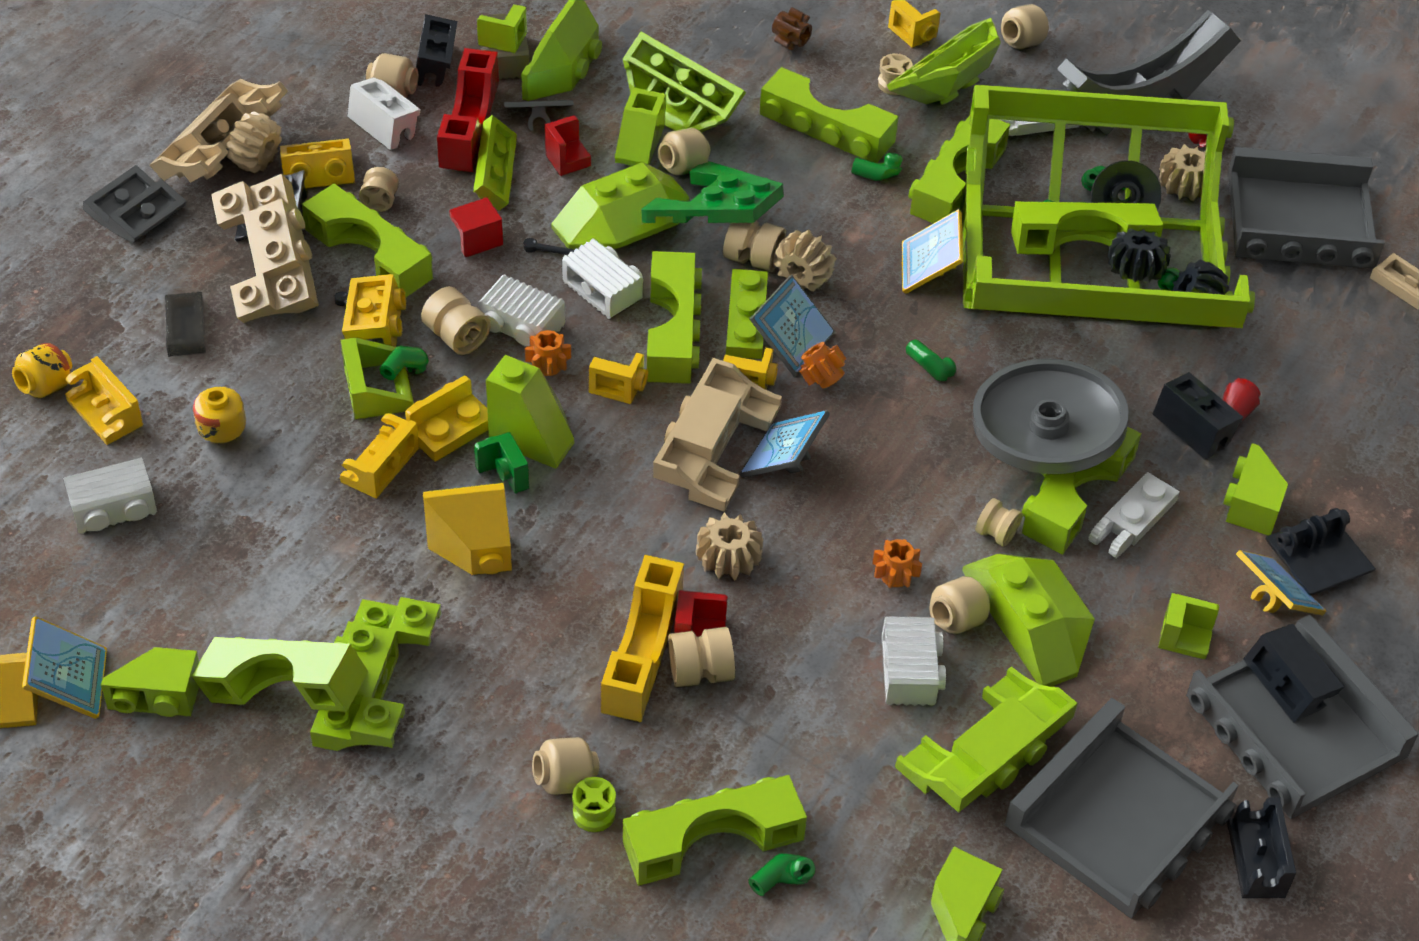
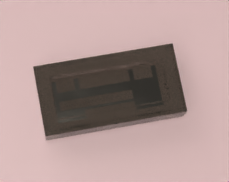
M202 292L165 295L166 348L168 357L206 353Z

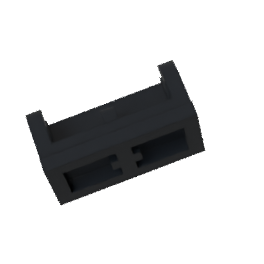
M425 14L415 64L419 75L418 86H421L424 82L426 73H434L437 76L435 79L436 87L443 83L446 68L450 69L458 21Z
M1190 372L1164 384L1153 411V415L1205 460L1214 455L1219 443L1223 447L1228 446L1238 424L1243 420L1242 415Z
M1293 623L1262 634L1243 658L1293 723L1326 707L1327 705L1323 700L1339 694L1344 688V685Z
M1268 797L1263 803V808L1258 811H1251L1249 800H1245L1238 805L1234 818H1230L1227 822L1242 898H1286L1295 878L1296 869L1280 797Z

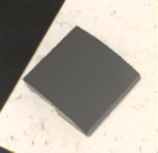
M135 165L84 200L83 210L116 235L134 243L186 206L187 201L163 179L155 182Z

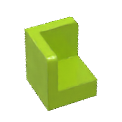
M513 4L505 20L480 15L477 19L478 45L516 53L527 34L526 7Z
M1172 593L1165 613L1158 648L1206 659L1209 652L1212 630L1219 612V605Z

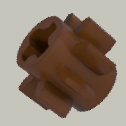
M793 7L790 8L789 13L781 11L772 24V32L777 35L774 42L791 51L794 50L795 45L803 47L812 34V25L807 23L810 16Z

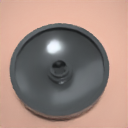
M1034 359L1007 366L991 375L980 386L973 403V427L983 447L1000 461L1015 468L1034 473L1066 474L1096 466L1111 457L1119 449L1127 433L1128 404L1120 388L1103 373L1073 361Z

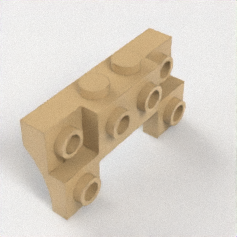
M239 79L229 85L150 164V167L164 181L174 175H177L178 178L185 176L190 183L202 176L206 180L211 178L223 167L220 161L229 153L226 149V143L230 140V132L234 130L235 122L241 121L245 113L250 114L253 111L259 114L263 113L269 117L282 107L279 101L288 90L280 81L271 85H258Z
M280 174L251 187L242 181L212 193L217 225L225 230L245 223L256 276L230 286L237 318L245 323L274 314L301 313L319 306L309 260L312 259V253L303 237L302 229L305 228V222L301 212L297 209L292 183Z
M713 358L693 394L685 396L680 407L677 422L672 421L669 424L664 438L665 443L653 462V478L689 489L688 500L725 512L739 486L740 475L721 468L716 464L739 422L764 431L769 430L781 407L782 396L756 385L742 374L734 364Z

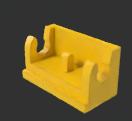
M98 356L92 358L90 363L71 372L65 380L70 385L84 379L81 385L65 393L66 399L106 445L143 426L138 400Z
M385 414L381 421L392 425L395 429L383 425L379 429L377 437L356 461L346 459L342 467L347 469V471L344 470L340 474L341 483L377 499L419 449L417 422L407 421L393 414Z

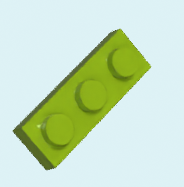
M491 115L483 121L473 192L480 199L487 197L494 208L500 211L509 204L517 134Z
M732 269L726 355L762 359L764 338L750 321V318L766 302L768 271Z

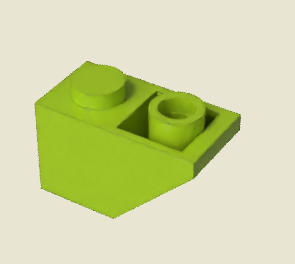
M638 88L632 89L623 112L615 153V163L630 166L641 162L650 164L665 127L666 94Z
M1252 443L1247 458L1243 456L1238 458L1232 476L1239 479L1238 485L1230 482L1223 504L1230 506L1225 522L1269 536L1272 534L1288 483L1260 445Z
M154 647L102 679L101 688L107 709L116 710L121 713H157L165 717H173L175 715L191 716L199 688L191 676L199 663L197 651Z
M953 847L935 880L931 905L946 941H981L987 925L982 922V919L987 911L995 913L1005 889L998 886L1003 869L956 847Z

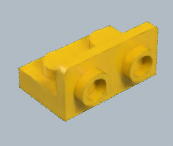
M349 138L280 146L283 175H291L304 170L306 172L305 188L330 186L334 183L336 185L348 184L355 181Z
M393 274L351 278L342 328L345 339L360 338L366 340L382 338L384 344L396 347L397 337L402 336L400 316L401 310L406 309V295L403 288H398Z
M466 375L454 382L447 383L442 389L423 400L415 402L405 411L407 421L417 422L419 447L434 462L488 431L487 407L472 394L471 380Z

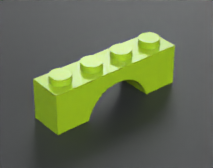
M783 67L761 88L760 115L867 161L878 163L896 141L899 116L871 104L850 110L834 109L825 106L812 96L809 89V78Z
M970 115L965 121L961 120L952 139L945 140L936 160L931 159L928 162L920 180L915 179L912 183L908 195L912 199L911 215L934 224L958 209L962 210L966 183L957 174L966 170L967 147H969L971 125H969ZM989 119L986 169L994 167L1007 146L1010 124L998 119Z
M335 183L302 203L305 230L328 247L351 243L371 248L376 252L374 256L376 276L393 274L398 288L404 289L406 297L433 279L432 255L424 245L416 243L402 229L391 225L377 211L369 209L359 202L352 193L344 191Z
M1015 201L1011 234L1017 254H1053L1059 245L1076 240L1094 241L1110 246L1112 245V239L1116 238L1118 232H1128L1129 229H1134L1135 231H1142L1144 229L1149 233L1156 232L1158 237H1161L1163 223L1155 204Z
M652 251L650 302L667 309L674 317L661 326L648 329L647 382L691 384V369H699L700 346H692V342H700V320H694L693 315H701V294L694 293V289L701 290L702 268H695V253Z
M1127 427L1125 439L1119 449L1111 457L1096 466L1073 473L1047 474L1041 484L1040 493L1036 497L1031 495L1023 506L1022 514L1025 520L1022 534L1063 555L1081 531L1087 509V504L1079 497L1075 489L1081 484L1093 480L1118 482L1135 459L1142 433Z
M214 637L191 676L211 703L244 705L255 694L272 684L282 681H293L311 709L347 712L369 671L351 644L344 642L326 643L308 640L285 641L277 639H245L242 637Z
M790 775L778 778L766 777L752 785L737 789L725 788L719 790L714 795L696 800H680L673 806L654 811L642 810L631 817L624 818L623 845L637 884L640 886L680 875L682 860L688 848L700 838L710 834L724 832L741 835L754 842L763 852L804 841L807 816Z

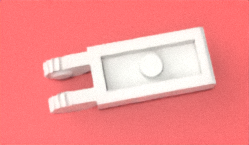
M1147 472L1094 526L1088 540L1098 545L1110 532H1113L1118 536L1111 543L1108 553L1115 558L1121 556L1131 544L1134 546L1176 503L1180 491Z

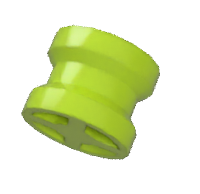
M589 777L578 782L572 795L575 823L578 827L588 832L604 831L615 820V788L609 781L600 777ZM594 806H595V807H598V806L600 807V809H595V810H594V809H588V808H589V807H594Z

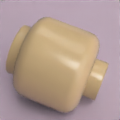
M1034 4L1014 7L1007 11L1002 18L1001 34L1005 42L1014 49L1037 46L1048 35V18L1045 12Z
M382 53L376 58L374 63H369L366 70V80L373 77L382 80L405 98L416 90L419 76L418 69L414 67L409 58Z
M695 128L667 133L658 148L660 163L673 175L690 174L694 167L708 162L710 155L709 142Z
M962 576L936 587L931 596L929 610L931 618H935L934 623L947 633L959 634L985 622L990 611V601L988 593L981 583L972 577Z
M580 737L546 740L540 747V750L535 751L533 755V777L537 785H542L548 794L573 793L578 782L598 775V755L595 751H591L588 743Z

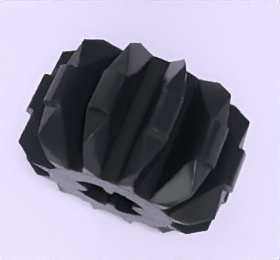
M1129 229L1128 232H1118L1116 238L1112 239V245L1109 246L1108 264L1111 265V272L1120 274L1123 280L1132 279L1134 283L1137 281L1150 283L1152 279H1161L1163 273L1167 270V266H1169L1171 258L1168 240L1158 237L1156 232L1149 233L1144 229L1142 231Z
M1200 259L1195 263L1190 262L1184 272H1179L1177 281L1173 282L1174 287L1172 291L1225 295L1229 291V286L1227 285L1228 276L1217 266Z

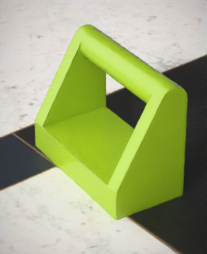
M360 338L341 340L343 364L355 420L388 413L405 412L414 404L406 367L394 379L396 393L367 387L365 384L362 368L382 365L396 347Z

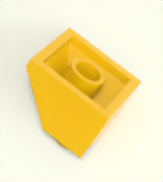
M504 483L423 492L429 550L471 575L496 574L512 570Z

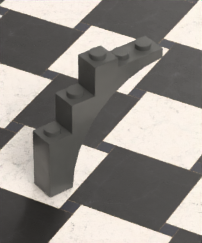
M1207 10L1188 30L1170 44L1151 56L1129 66L1113 70L1092 71L1080 68L1068 59H1065L1057 70L1066 78L1062 84L1069 91L1158 98H1166L1168 94L1172 97L1177 93L1183 99H1187L1241 40L1227 24L1210 10ZM1086 126L1092 132L1098 128L1106 136L1114 129L1111 127Z

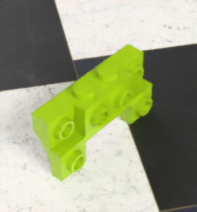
M400 597L396 606L362 599L354 621H348L343 636H337L334 643L344 642L351 644L369 672L347 712L318 710L310 731L312 746L334 751L355 745H376L393 748L394 735L400 719L404 718L405 708L404 704L383 700L399 657L398 644L408 643L430 646L434 625L437 618L440 619L441 616L440 604Z
M1011 666L1007 670L1005 677L991 688L986 686L983 689L982 699L994 709L953 742L952 752L942 748L925 735L921 739V744L905 757L900 755L896 758L895 768L925 795L930 790H933L959 813L981 794L988 797L998 787L1002 790L1007 788L1014 781L1019 770L1027 763L1029 765L1037 763L1047 750L1046 740L1074 718L1078 703L1059 687H1048L1038 684Z

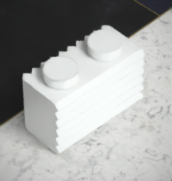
M592 238L590 242H586L584 246L581 245L579 249L576 248L574 252L570 251L568 256L564 255L562 259L564 283L568 284L569 288L572 287L574 292L577 291L579 296L582 295L583 299H586L588 303H591L603 315H606L607 319L612 318L643 298V276L637 267L633 265L628 266L620 260L612 247H604Z
M505 274L499 278L479 301V310L490 320V331L494 333L500 331L514 337L523 346H530V336H536V334L545 330L560 332L561 327H564L565 302L562 298L552 297L550 293L546 294L543 290L539 291L537 287L533 289L531 285L527 286L524 282L520 283L518 279L514 281L512 277L508 278Z
M142 457L63 478L78 533L84 534L85 531H100L107 528L110 524L115 526L118 522L123 524L125 520H141L149 514L155 515L157 512L152 487Z
M884 618L882 649L886 704L889 706L902 703L906 706L909 704L914 706L918 704L933 706L936 704L938 690H945L946 668L945 665H938L937 656H942L943 633L935 632V618Z

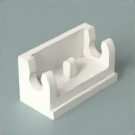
M374 77L350 86L347 117L389 150L398 148L400 133L405 128V137L408 140L413 138L416 130L417 116L420 115L421 109L386 82Z

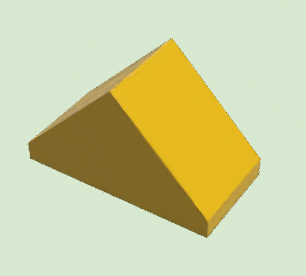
M27 653L0 655V728L36 725L38 695L22 688Z

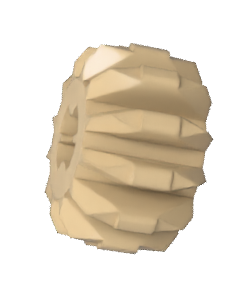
M254 111L250 114L245 113L241 121L235 122V128L230 132V140L226 143L229 151L227 158L245 171L253 173L259 170L264 171L268 163L273 162L275 153L279 152L277 148L282 141L280 136L281 127L271 120V117L263 113L259 114Z
M1184 144L1181 149L1171 148L1170 152L1164 155L1159 168L1160 185L1166 187L1167 194L1175 193L1178 195L1179 200L1182 197H1188L1191 201H1194L1197 196H1202L1205 152L1199 151L1198 146L1191 149Z
M809 229L802 233L795 230L778 244L773 264L779 267L778 276L788 278L793 275L803 290L808 288L814 291L832 276L834 263L837 258L830 254L832 246L825 245L821 241L822 235L816 238L813 237Z
M724 512L720 521L709 517L706 527H700V531L697 534L698 544H696V556H698V560L702 561L705 572L715 570L718 579L724 574H730L734 581L739 572L750 576L753 566L759 565L762 559L763 548L762 533L757 531L754 521L743 523L744 520L741 513L733 519L729 518Z

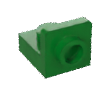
M511 432L489 437L475 443V467L479 473L496 468L502 481L507 480L515 494L529 489L528 462Z

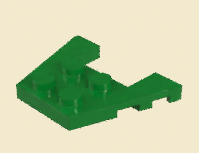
M708 161L697 165L690 171L691 184L708 187L703 188L701 193L690 202L655 198L641 209L642 223H656V217L672 216L673 223H687L694 216H708V223H754L784 197L783 183Z

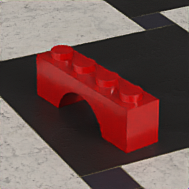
M464 48L458 67L457 90L452 115H443L437 134L439 168L473 172L479 153L483 121L489 118L499 85L498 52Z

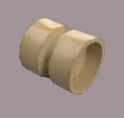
M757 220L754 223H730L724 241L723 256L742 264L750 260L753 267L773 272L777 267L773 264L776 255L775 251L782 239L786 238V229L767 222L759 226Z
M450 286L441 288L433 293L426 301L421 313L422 322L438 337H441L456 354L460 355L469 354L476 350L485 341L491 328L489 318L477 307L471 306L470 301L456 288Z
M727 627L704 629L700 637H697L693 631L669 634V658L675 687L699 685L704 677L710 683L734 680V651L731 635Z

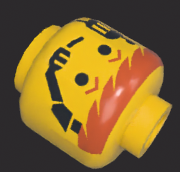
M42 343L20 353L16 357L12 376L21 392L35 398H43L65 388L69 384L65 379L71 373L70 370H72L73 365L66 351L60 350L51 343Z
M212 387L200 393L194 400L193 415L199 435L205 440L213 443H227L239 437L244 431L246 425L244 404L241 396L235 390L227 387Z

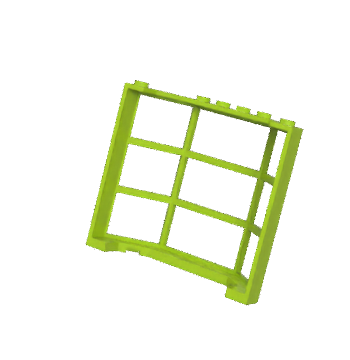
M974 85L969 125H971L969 147H967L965 172L967 174L966 191L962 209L963 308L1243 328L1247 313L1252 314L1255 306V292L1249 291L1247 275L1239 276L1234 295L1233 291H1228L1225 295L1140 289L1139 281L1134 283L1132 279H1127L1128 288L1062 283L1060 245L1053 254H1049L1050 282L992 278V257L983 256L982 216L1013 218L1014 207L983 205L989 119L1055 123L1048 200L1055 202L1060 200L1066 124L1131 129L1128 160L1137 162L1140 161L1142 130L1207 134L1200 219L1160 218L1163 223V229L1199 231L1202 260L1210 262L1221 269L1228 276L1227 285H1229L1231 270L1230 266L1225 265L1228 243L1227 241H1222L1225 218L1219 216L1218 207L1222 152L1226 138L1232 137L1234 129L1233 117H1228L1227 102ZM1128 188L1125 190V199L1130 195Z

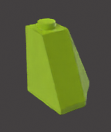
M505 355L486 379L489 437L511 432L525 457L557 469L574 445V436L561 403L540 368Z

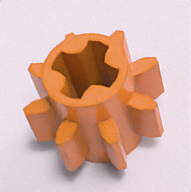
M545 330L539 332L536 336L529 337L530 346L525 347V362H532L533 366L540 368L544 376H553L561 370H567V360L571 359V345L564 344L563 334L559 335L555 331Z
M820 342L809 348L801 356L804 364L801 365L802 369L799 372L809 386L816 382L821 388H827L840 380L845 374L841 367L845 365L846 357L837 344L829 348L824 342Z
M905 539L885 540L884 551H874L872 563L876 566L874 577L881 578L889 588L910 587L911 576H921L923 564L919 561L921 550L914 549Z

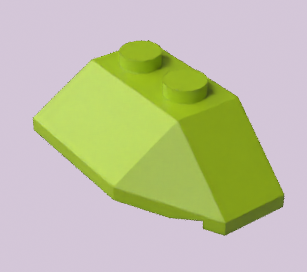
M568 0L545 33L534 52L532 61L529 65H526L521 73L522 100L531 101L573 90L580 78H585L592 60L599 57L602 49V41L599 40V25L584 0Z
M992 18L968 26L888 83L889 91L926 105L936 101L945 104L958 97L957 90L960 88L966 89L980 80L978 75L989 68L1001 44Z
M642 31L622 59L627 73L630 93L633 88L666 94L665 126L673 131L695 128L702 133L727 122L746 94L743 89Z
M641 162L582 185L551 223V228L565 246L570 249H579L581 245L584 246L592 238L604 247L610 246L613 249H618L679 224L673 223V216L656 217V223H642L641 209L652 200L663 198L689 202L690 197L672 176Z
M995 554L963 566L962 572L964 575L977 580L987 591L990 601V614L1038 684L1052 687L1078 676L1095 618L1054 560Z

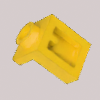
M893 0L891 2L888 28L913 48L937 37L941 13L937 9H933L921 14L906 0Z
M765 349L762 362L730 355L724 356L723 361L734 364L742 374L761 388L767 390L768 385H775L778 364L772 363L773 349Z
M636 353L630 366L594 357L589 365V393L631 404L637 391H643L646 386L648 370L644 369V354Z

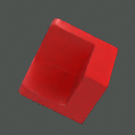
M575 115L545 124L546 157L560 176L591 167V155L579 140V120Z
M487 197L449 210L450 218L460 232L461 252L465 257L503 245L502 218Z
M679 590L674 633L693 631L697 637H700L704 629L725 627L728 596Z

